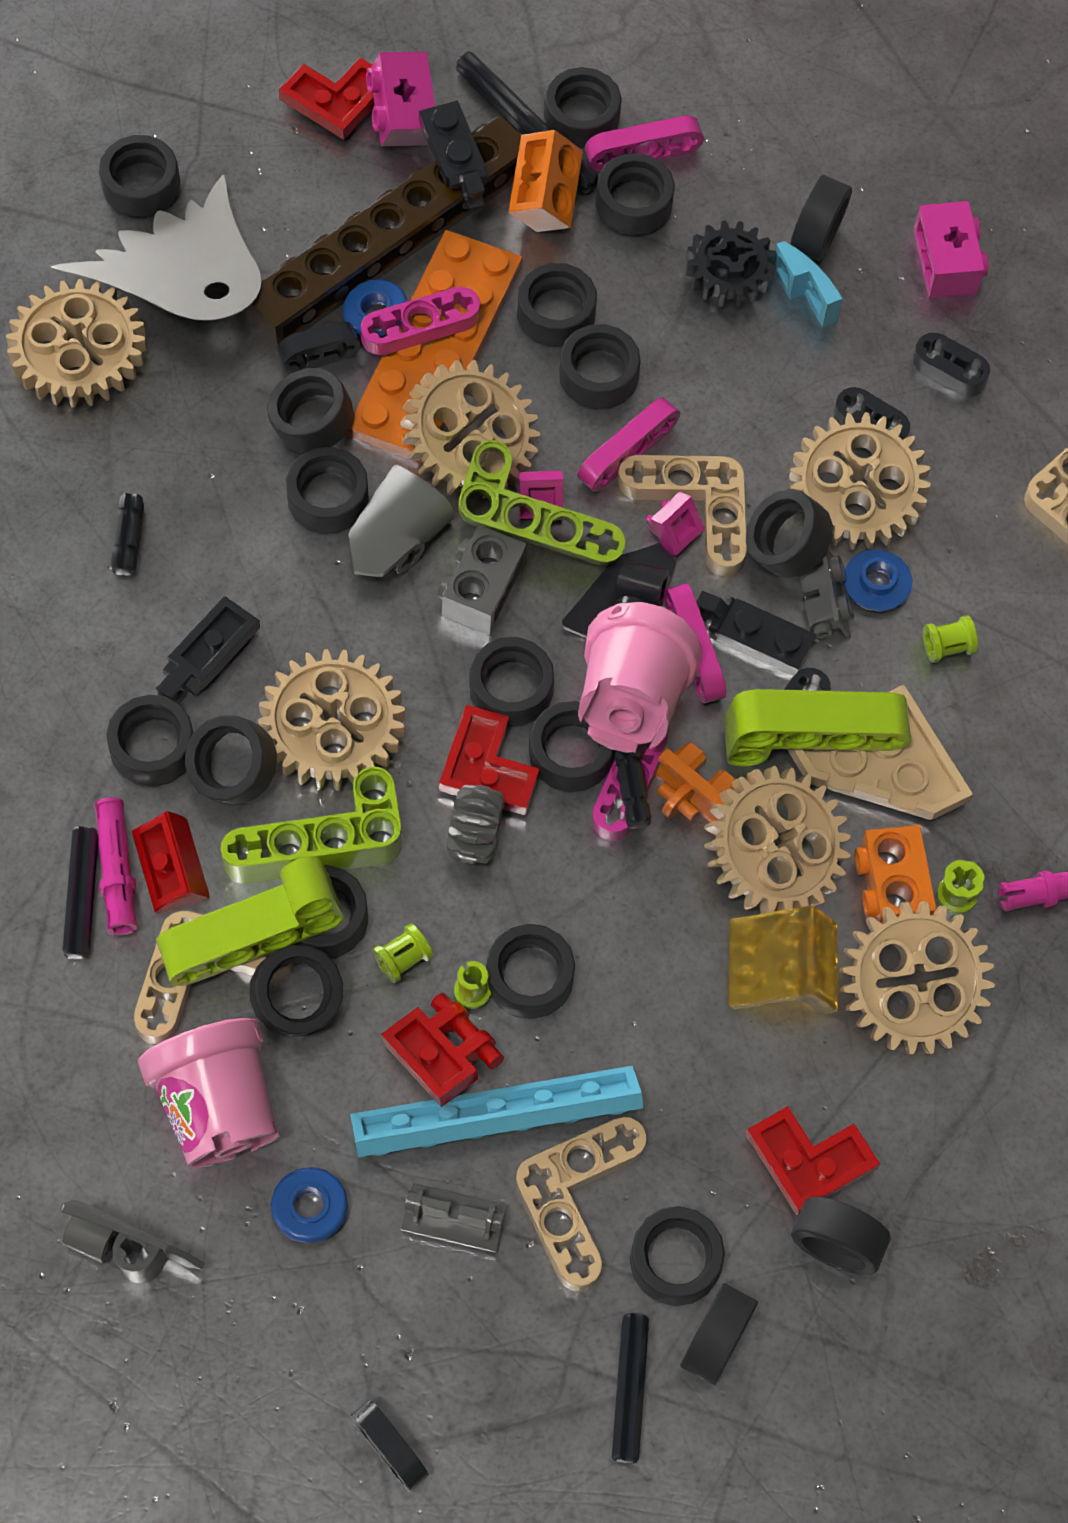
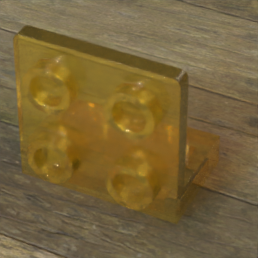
M814 905L730 920L728 1004L732 1008L741 1009L802 1000L820 1014L838 1012L836 922Z

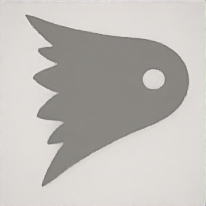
M222 175L213 186L203 208L193 200L188 202L185 211L186 220L159 210L154 216V235L140 231H119L118 236L126 252L108 249L96 250L95 253L104 261L72 262L50 266V268L108 284L138 296L168 312L194 320H218L241 312L257 298L262 282L257 263L248 250L233 217L225 175ZM220 282L229 287L228 295L221 299H210L204 294L205 288L212 283Z

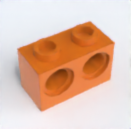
M556 130L521 135L509 213L536 232L571 228L583 150Z
M920 825L865 830L860 847H856L854 850L857 874H864L867 890L862 892L865 917H873L880 923H883L882 908L890 907L896 916H899V907L891 904L886 897L892 894L899 895L906 902H909L913 914H916L917 907L921 901H927L930 915H933L936 910V904ZM879 853H892L898 858L899 862L895 864L887 863L880 858Z

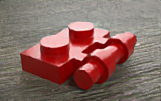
M445 993L438 994L432 1000L431 1007L437 1012L432 1018L429 1019L417 1007L381 1034L382 1042L441 1107L479 1079L477 1069L471 1062L482 1060L489 1069L493 1070L504 1060V1056L495 1047V1039L486 1030H479L468 1019L469 1012L460 1002H452ZM455 1031L464 1042L455 1047L444 1034Z

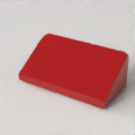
M166 811L132 830L155 913L160 914L188 906L210 897L189 823L184 816Z

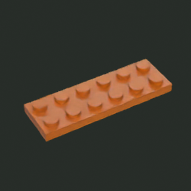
M445 230L411 300L455 287H466L473 290L479 297V320L471 329L383 355L354 412V418L351 428L347 432V437L408 458L415 449V445L402 443L404 436L411 430L401 427L400 422L406 415H410L402 409L407 400L412 399L409 393L416 384L421 385L420 380L427 372L434 375V371L440 364H443L449 371L454 361L459 360L463 369L466 370L472 360L477 361L522 268L523 256ZM461 304L454 305V309H458L461 314L467 313V309H463ZM438 309L440 313V321H444L445 316H442L441 309ZM419 313L413 315L409 319V323L416 328H425L432 323V319L426 314ZM401 324L399 325V333H403ZM433 419L436 427L443 431L446 424L441 420ZM420 458V459L413 460V461H416V462H419V463L424 464V462L422 461L421 458Z

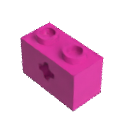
M380 52L372 67L367 70L366 85L368 92L373 93L375 106L372 110V125L374 131H379L381 146L428 145L418 120L420 110L435 106L427 52Z
M969 201L920 205L914 234L929 298L978 294L982 278L988 275V257L985 251L980 252L978 243L981 233L978 217H972Z

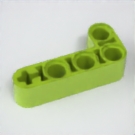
M498 440L484 441L477 446L473 453L458 503L460 516L465 522L475 527L481 525L513 539L595 565H609L621 556L625 549L626 540L618 526L504 489L512 464L510 450L504 443ZM489 451L496 452L502 457L504 467L496 473L484 471L479 463L481 455ZM481 493L489 499L491 508L486 514L474 515L467 509V498L472 494ZM519 506L528 509L532 515V524L524 529L512 526L508 519V513L512 508ZM557 520L569 522L574 530L573 539L568 542L555 540L550 532L551 524ZM583 526L590 528L586 537L599 540L603 534L609 535V543L615 546V550L609 549L605 555H601L598 553L599 546L589 541L583 544V550L577 548L576 545L583 535Z
M754 689L737 694L724 716L727 762L738 767H750L763 763L768 758L772 749L892 751L904 748L911 743L907 699L899 693Z
M368 767L361 770L353 781L355 812L231 830L224 836L220 849L226 875L232 881L241 884L281 879L280 870L285 865L296 859L309 856L318 857L323 865L344 870L392 862L398 857L402 844L401 822L392 776L380 767ZM370 790H380L385 793L382 798L377 800H370L363 796ZM378 831H385L392 835L391 838L384 842H376L370 838L373 833ZM334 837L346 841L339 848H329L324 845L328 839ZM286 844H295L300 847L292 855H283L278 852ZM263 848H268L269 857H263ZM247 852V859L238 860L239 853Z
M314 856L296 859L280 870L282 885L162 932L156 938L170 984L173 986H184L201 981L338 926L344 920V915L329 874L321 860Z

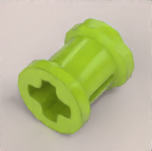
M968 615L960 617L958 622L937 627L930 623L925 624L923 627V643L926 654L932 663L939 662L943 656L961 652L972 655L978 651L976 628L971 617Z
M957 860L952 862L945 869L944 879L939 883L936 891L939 905L947 906V912L954 915H963L970 912L975 907L978 895L983 890L985 875L982 869L972 861Z
M412 923L404 926V933L383 947L376 945L371 948L375 961L392 983L401 980L400 974L422 959L429 961L433 958V952L427 940Z

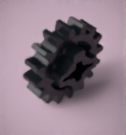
M726 220L721 221L720 230H715L711 225L705 226L704 236L695 234L692 246H689L687 249L685 273L686 276L692 277V289L695 290L703 287V299L708 300L715 295L718 297L719 306H723L727 299H732L735 306L740 307L743 297H747L748 300L754 303L757 300L758 291L768 292L770 281L774 280L777 254L776 251L769 250L771 241L769 237L759 240L757 238L759 229L754 227L749 232L744 231L742 221H739L735 228H729Z

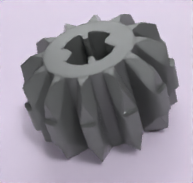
M464 785L457 792L446 843L450 857L461 859V862L471 864L475 862L486 864L492 859L500 832L504 808V798L501 792L491 790L490 787L482 785Z

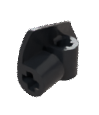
M660 543L622 554L617 560L606 567L582 598L562 619V627L574 634L587 638L588 627L597 615L616 604L644 602L662 606L664 590L669 588L676 562Z

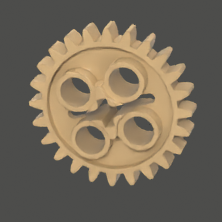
M78 279L75 289H69L66 282L61 281L60 291L56 293L48 286H45V298L43 299L31 294L29 296L31 309L18 306L17 310L20 320L12 319L9 321L12 333L6 335L9 348L7 349V354L15 377L22 378L23 386L26 390L35 387L38 399L41 400L50 392L53 405H58L63 397H68L71 407H75L78 398L84 397L88 405L92 406L95 394L99 393L108 401L110 400L109 388L114 387L123 392L125 388L122 378L136 379L134 366H143L142 352L147 351L144 323L140 322L138 309L130 307L127 296L117 299L114 287H111L103 294L100 282L98 281L92 285L90 290L84 288L82 279ZM77 316H84V317L79 318V319H73V318H75V317H77ZM44 341H52L47 344H40ZM104 342H113L108 345H101ZM72 367H81L77 370H68Z
M459 360L454 361L449 371L443 364H440L434 371V375L427 372L420 380L421 385L416 384L409 393L412 399H408L402 408L410 415H406L403 418L400 426L411 430L404 436L402 443L415 445V449L408 456L409 460L421 458L424 464L420 467L418 473L421 475L431 470L435 474L432 479V485L435 487L442 480L448 482L447 494L450 495L458 486L463 488L470 463L464 458L463 452L466 451L473 455L477 446L484 441L498 440L504 443L511 452L512 464L504 489L508 487L507 483L512 486L517 483L519 472H526L532 464L528 459H532L538 452V449L530 443H534L538 439L540 432L529 428L538 420V415L526 414L525 412L526 408L532 403V400H519L517 394L522 386L519 384L509 388L506 385L509 377L507 372L501 375L499 379L493 377L494 369L491 364L483 373L479 372L476 360H472L466 370L463 369ZM464 395L472 396L476 400L478 407L467 403ZM490 407L497 409L496 413L487 418L478 429L468 434L450 452L444 450L443 447L452 442L463 429L471 426ZM433 419L444 422L449 432L438 429ZM493 427L503 430L507 439L498 437L493 431ZM486 452L479 458L481 468L488 473L499 472L504 467L502 457L496 452ZM479 493L482 499L486 498L485 495Z
M867 412L864 413L861 423H855L851 413H847L845 424L841 426L837 420L831 417L829 418L828 432L816 425L813 431L814 440L804 437L801 443L803 452L794 453L792 463L797 467L790 468L789 480L796 483L792 484L790 489L804 492L829 512L833 524V546L835 547L843 537L848 538L850 550L855 549L858 540H864L868 550H872L876 537H879L886 546L890 545L891 531L904 537L907 530L905 522L916 525L919 518L916 510L924 511L927 499L922 495L929 493L931 483L923 479L928 477L930 466L918 465L923 461L925 452L924 450L911 451L915 442L914 436L903 440L899 437L902 425L898 424L891 431L885 429L886 417L884 416L874 425L870 423V416ZM860 447L866 448L873 456L860 458L852 450ZM834 454H840L844 458V461H842L839 457L834 456ZM830 472L835 474L839 481L831 484L825 483L819 478V475ZM852 478H854L858 482L853 483ZM863 479L867 481V485L862 482ZM884 479L895 480L899 483L900 488L896 490L885 489L880 484V481ZM875 501H876L877 503H879L880 505L885 506L886 508H885V509H880V508L875 504ZM851 504H859L867 510V513L859 516L853 515L846 507Z
M324 649L322 661L316 662L310 653H306L305 666L300 667L291 660L289 661V676L278 671L275 673L278 687H265V695L269 701L259 702L260 715L264 717L258 719V725L264 727L273 739L278 755L277 763L283 761V775L287 776L298 770L300 785H303L311 776L315 777L317 790H321L326 779L333 781V785L336 791L341 788L343 778H349L353 784L356 775L361 770L374 767L375 763L384 767L389 766V755L387 752L398 753L399 741L396 738L404 737L405 734L404 724L400 722L405 720V707L399 706L402 703L401 691L392 690L393 677L389 675L380 678L381 665L379 663L366 669L365 655L361 654L352 663L348 662L347 650L341 652L338 660H332L329 650ZM328 686L340 689L332 695H324L319 692ZM307 696L313 701V703L306 699H302L301 697ZM361 712H369L374 715L368 721L354 719V716ZM299 717L310 720L307 725L301 727L290 724L292 720ZM351 736H353L356 739L363 740V742L358 743L355 740H353ZM334 743L345 747L338 753H329L324 750L325 747Z
M776 766L764 770V774L759 769L747 773V780L741 776L732 781L734 790L728 788L718 794L724 804L714 805L709 810L719 820L705 825L704 828L716 835L715 840L704 844V848L717 851L718 857L708 863L709 867H722L724 871L717 879V884L730 881L733 887L728 897L733 899L742 894L746 895L744 901V909L746 910L756 907L760 902V911L763 916L772 914L775 908L779 917L790 915L792 909L799 914L808 911L809 904L816 906L825 902L822 893L829 894L837 890L831 878L837 879L846 874L837 862L846 860L851 856L847 851L840 849V843L851 839V835L839 832L837 827L843 824L847 818L846 816L834 817L831 812L837 806L838 800L834 799L825 803L822 797L826 791V786L822 785L813 790L810 789L811 775L807 774L796 781L794 768L783 771L781 775H779ZM778 800L783 802L788 809L787 820L778 814L776 805ZM755 807L759 808V814H756ZM743 824L748 826L753 832L754 841L752 845L747 843L742 836L741 828ZM779 836L781 839V843L778 846H776L774 841ZM803 838L808 840L813 847L812 859L807 857L802 849ZM768 863L773 864L779 872L778 883L773 882L769 878L767 873ZM797 869L801 872L800 876H797Z
M927 901L919 903L916 914H913L909 902L900 903L899 916H896L890 907L882 908L883 923H880L873 917H868L865 920L871 932L867 935L863 932L854 931L852 934L860 944L859 949H844V953L852 958L854 962L853 966L841 967L839 972L852 976V983L842 986L840 990L845 993H854L856 998L846 1006V1010H861L863 1012L856 1023L857 1027L862 1028L871 1023L874 1025L870 1035L871 1040L878 1041L887 1034V1049L895 1050L901 1040H904V1048L907 1054L915 1053L918 1042H921L925 1053L933 1054L935 1040L937 1039L944 1048L950 1049L952 1048L951 1033L954 1032L961 1038H967L969 1035L964 1023L968 1021L981 1024L982 1020L974 1012L975 1007H990L991 1003L980 996L981 989L995 987V983L982 979V973L994 968V964L980 962L978 957L989 947L988 945L973 946L971 941L978 933V929L970 928L962 932L960 928L964 920L963 915H956L947 921V906H939L933 915H930ZM934 937L941 939L946 946L945 958L938 964L932 963L926 955L927 943ZM889 944L895 946L900 953L898 967L890 972L885 970L879 961L881 950ZM914 965L917 971L930 972L955 967L958 971L956 976L923 980L919 982L920 990H918L916 984H899L885 988H878L876 986V982L879 979L913 974L915 971ZM942 984L948 985L954 993L953 1004L944 1011L940 1010L934 1002V992ZM897 991L902 992L908 1000V1009L899 1018L893 1017L887 1008L889 997Z

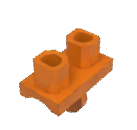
M688 742L674 753L667 748L658 757L660 766L655 773V776L663 782L658 788L657 793L667 800L662 809V814L668 819H672L681 812L692 821L699 813L710 823L718 821L719 819L709 810L714 805L724 804L718 794L728 788L734 790L731 782L735 778L727 771L720 769L709 781H706L697 772L705 765L707 757L692 742Z

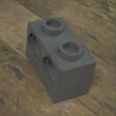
M478 525L472 538L465 537L456 556V562L459 564L453 575L446 573L440 584L438 597L442 599V617L491 636L526 566L527 544ZM484 558H494L498 562L485 564L481 560ZM467 593H475L481 597L475 600H468L462 596Z

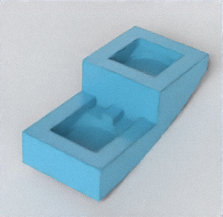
M785 241L777 243L775 249L777 254L775 274L789 300L805 295L822 327L837 323L843 299L834 284L818 265L804 253Z

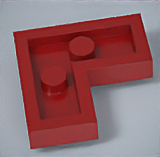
M360 57L335 83L303 63L278 89L279 100L344 140L375 106L373 93L368 92L366 85L367 70L373 64Z
M466 705L439 781V791L457 796V792L464 785L487 786L491 790L502 793L504 810L526 816L539 777V768L498 757L509 725V716Z
M788 1106L748 1128L745 1134L796 1215L799 1214L804 1201L809 1197L828 1198L877 1170L880 1162L854 1123L813 1146Z

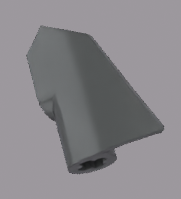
M392 466L348 533L354 574L383 577L392 568L399 574L408 571L421 557L425 548L424 543H428L455 518L456 515L452 505L439 491L416 474L402 466Z
M71 1200L63 1203L60 1208L62 1213L71 1215L63 1234V1245L103 1264L113 1254V1258L123 1275L131 1282L140 1284L155 1279L162 1271L168 1258L194 1269L202 1270L205 1264L188 1252L84 1202ZM144 1248L148 1256L144 1261L137 1258L133 1264L129 1255L133 1251L140 1254L141 1249Z

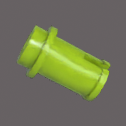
M468 961L466 962L467 970L463 965L458 970V979L454 985V996L457 1002H460L464 1007L477 1009L484 1006L491 995L487 982L488 971L482 963Z

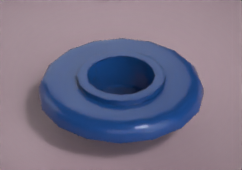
M384 279L369 280L357 285L349 292L343 303L342 315L345 322L353 324L356 334L361 335V323L370 307L382 304L387 308L408 302L404 291L395 283ZM401 321L396 322V326L401 324ZM381 328L373 330L379 336L387 334L383 333Z
M879 549L862 551L852 557L845 567L846 580L843 583L846 593L857 605L866 610L877 612L892 610L904 603L911 592L913 579L909 567L900 557L889 551ZM875 571L882 572L889 578L890 583L885 586H877L870 583L866 575Z
M314 1167L296 1169L284 1176L274 1189L270 1204L272 1219L280 1232L292 1240L304 1243L323 1241L336 1233L345 1221L348 1209L346 1190L339 1179L324 1169ZM305 1194L318 1195L324 1202L323 1210L315 1217H302L295 1210L297 1200Z

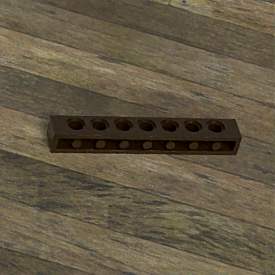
M500 115L488 124L479 125L472 132L486 166L487 180L482 181L485 193H483L484 204L514 182L521 135ZM435 161L425 168L420 167L405 182L393 190L389 189L383 192L372 205L362 212L353 213L342 226L330 234L320 236L309 249L297 257L287 259L279 270L266 279H261V289L257 298L250 306L245 308L246 319L277 349L283 339L295 333L308 330L343 305L349 292L357 285L369 280L380 279L482 205L468 209L460 188L451 189L450 186H445Z

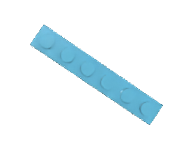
M632 1065L458 1095L442 1107L435 1100H428L350 1115L357 1156L359 1158L370 1155L382 1156L393 1151L416 1147L428 1148L440 1143L463 1139H479L486 1135L509 1131H526L533 1127L561 1122L572 1123L580 1119L607 1114L619 1115L626 1111L642 1109L643 1100Z

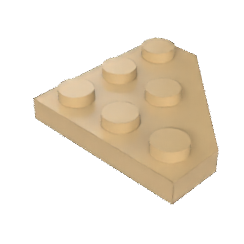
M904 684L889 692L902 694L907 699L911 743L906 747L892 751L787 749L802 775H811L812 785L818 787L825 785L828 790L928 820H933L970 802L973 796L970 788Z

